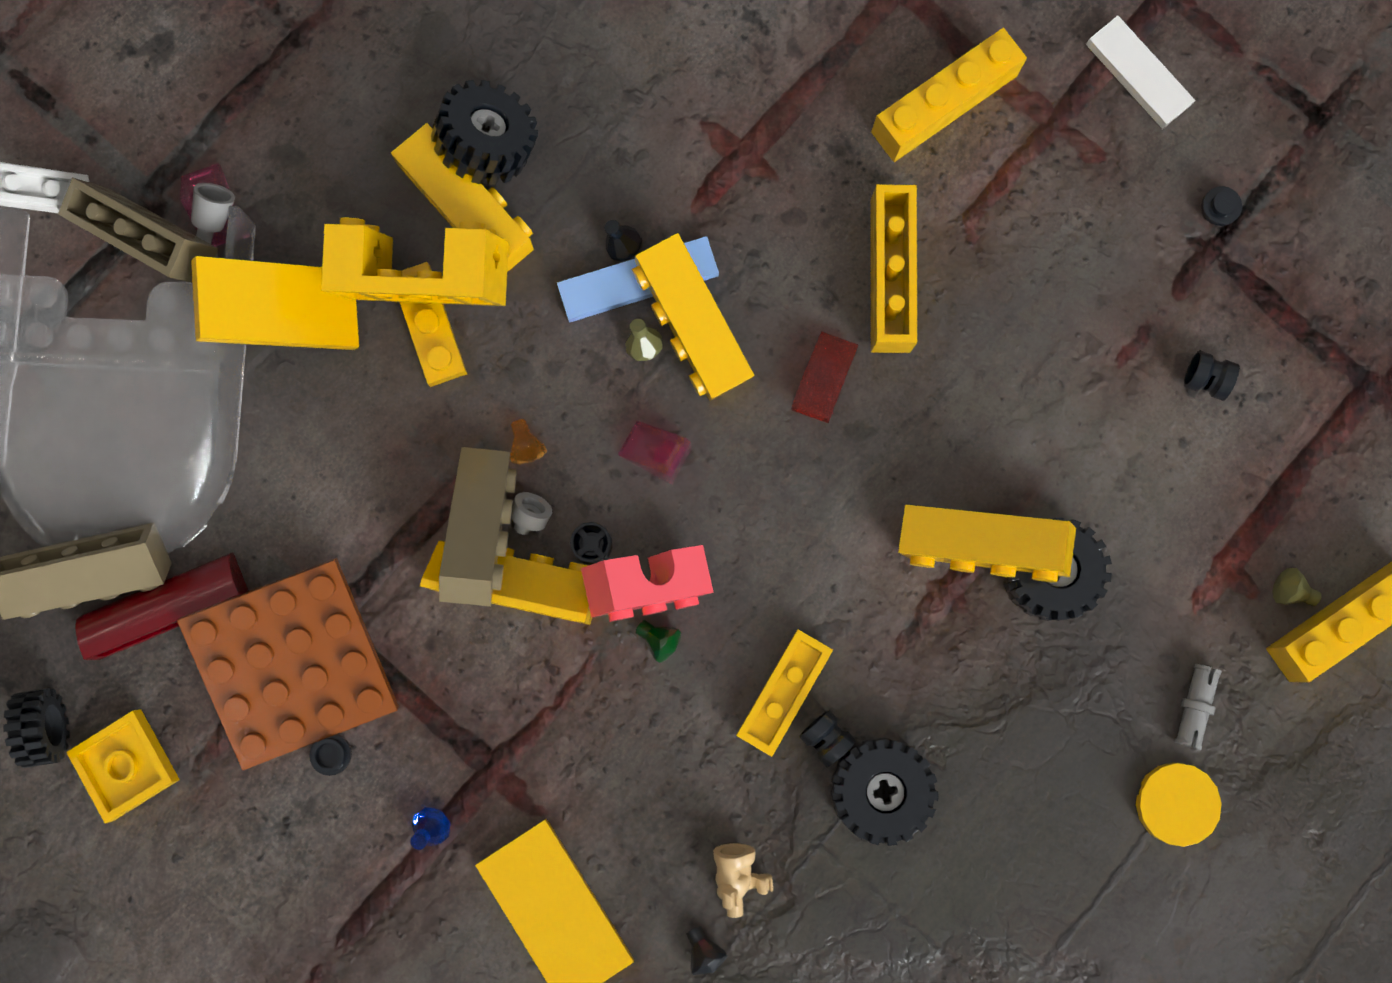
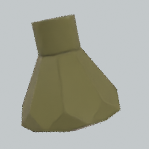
M634 319L630 323L631 332L625 343L626 353L636 361L653 359L662 350V336L656 329L646 327L642 319Z
M1298 568L1285 569L1277 577L1273 586V598L1279 604L1289 605L1304 602L1311 606H1316L1321 600V593L1309 586L1306 578Z

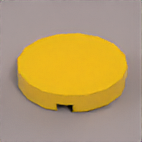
M1173 762L1157 766L1145 775L1141 782L1142 786L1136 798V808L1140 822L1150 835L1166 844L1185 847L1198 844L1212 834L1220 820L1222 803L1218 788L1208 774L1195 766Z

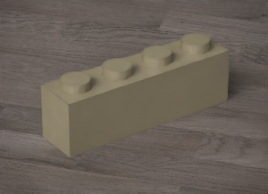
M73 177L58 212V215L162 274L193 283L191 260L195 256L215 258L219 249L109 188Z
M461 447L439 573V602L491 607L493 590H501L504 565L497 564L498 556L506 557L508 532L502 531V525L511 523L513 500L506 499L507 492L515 493L517 469L510 468V452Z
M155 523L0 557V615L2 619L6 620L19 616L21 618H30L46 610L55 608L70 609L82 602L95 599L110 600L122 593L136 590L146 592L163 585L172 562Z

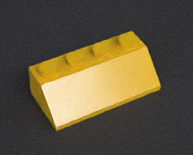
M438 541L422 576L420 587L439 592V573L445 542ZM507 548L506 557L498 556L497 564L504 565L501 590H493L492 604L587 625L591 624L592 618L581 568L588 565L570 562L569 568L566 569L553 566L554 558L530 553L529 560L513 557L515 550Z

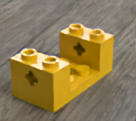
M343 217L340 218V224H324L321 291L351 300L506 306L509 242L496 235V230L485 228L484 223L462 221L459 223V228H445L443 276L442 272L419 270L417 271L416 278V276L404 275L402 271L392 269L393 237L381 233L379 226L365 224L363 219Z

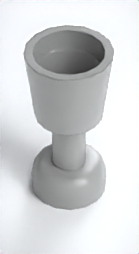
M198 183L194 186L191 222L198 228L196 236L209 244L212 242L214 232L223 230L234 203L235 196L230 190L213 183Z

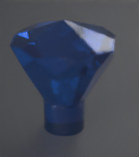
M428 807L423 808L413 817L411 826L414 834L410 839V843L417 850L423 849L426 845L441 844L449 837L450 821L441 810Z

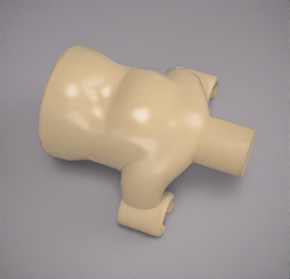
M730 843L715 847L713 854L717 866L715 878L718 886L717 895L722 899V906L727 909L728 917L743 916V896L748 890L757 889V892L762 895H766L769 890L773 892L772 875L751 873V865L755 860V848L752 846Z

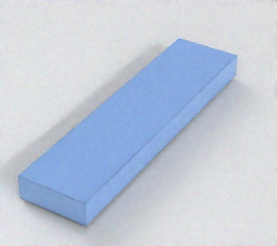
M707 236L684 243L704 281L719 276ZM635 259L557 282L569 323L653 297L650 289L642 290L632 272V269L637 267Z

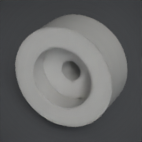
M522 492L517 494L513 500L511 519L516 523L514 529L522 535H527L530 530L540 531L546 527L552 515L550 504L542 497L533 493Z

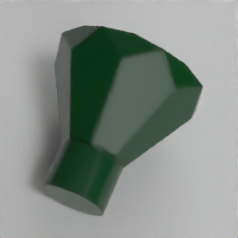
M643 620L636 629V634L646 640L653 658L659 663L667 660L676 651L682 633L676 628L654 627L646 620Z

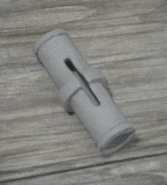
M1195 664L1187 699L1182 698L1181 707L1184 708L1177 738H1175L1174 742L1201 750L1209 715H1214L1216 707L1212 706L1222 671L1215 668L1212 669L1209 666Z

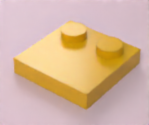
M141 709L131 711L66 752L105 824L115 821L180 780Z

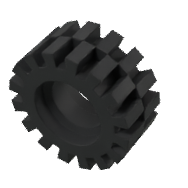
M47 688L13 694L6 703L9 710H5L3 716L7 720V724H3V732L8 733L5 743L6 746H11L9 755L11 758H15L14 763L17 766H21V768L61 762L60 760L65 757L64 751L68 750L69 744L66 742V739L70 738V731L66 730V724H69V719L64 716L66 707L65 704H61L62 697L60 694H56L54 689Z

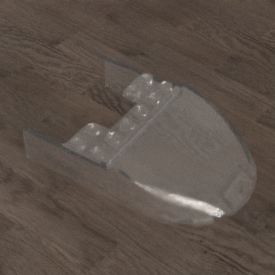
M0 206V493L21 528L42 547L149 523H155L167 553L179 547H184L207 526L206 522L213 515L218 505L223 504L232 483L238 453L246 344L196 341L193 283L163 282L155 286L149 293L147 300L146 321L66 317L68 293L64 284L48 276L25 275L30 214L22 208ZM229 206L225 259L253 261L256 225L239 206Z

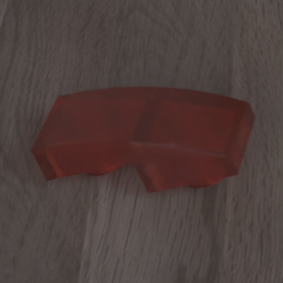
M821 332L802 377L791 410L829 423L859 345Z

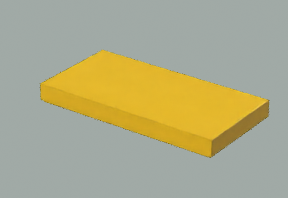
M195 256L191 260L196 341L355 350L359 347L356 300L321 291L322 267Z
M547 818L475 865L547 983H603L634 963L633 956Z

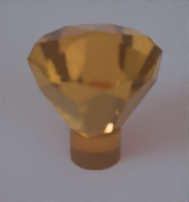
M526 420L514 421L511 424L514 434L510 450L511 462L518 465L527 464L543 457L547 452L544 442L529 431Z

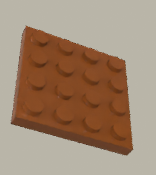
M337 558L185 615L177 620L242 771L398 710L399 705Z

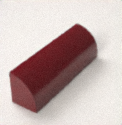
M229 553L167 579L163 585L146 592L138 591L79 616L76 620L75 629L83 659L101 660L179 627L177 620L185 615L248 592L234 553Z

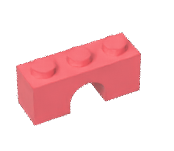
M703 545L673 549L648 557L651 572L650 581L646 579L642 572L638 555L603 560L581 568L591 618L608 615L609 622L634 617L633 610L642 608L643 616L667 611L666 604L674 602L676 610L699 605L698 597L714 593Z

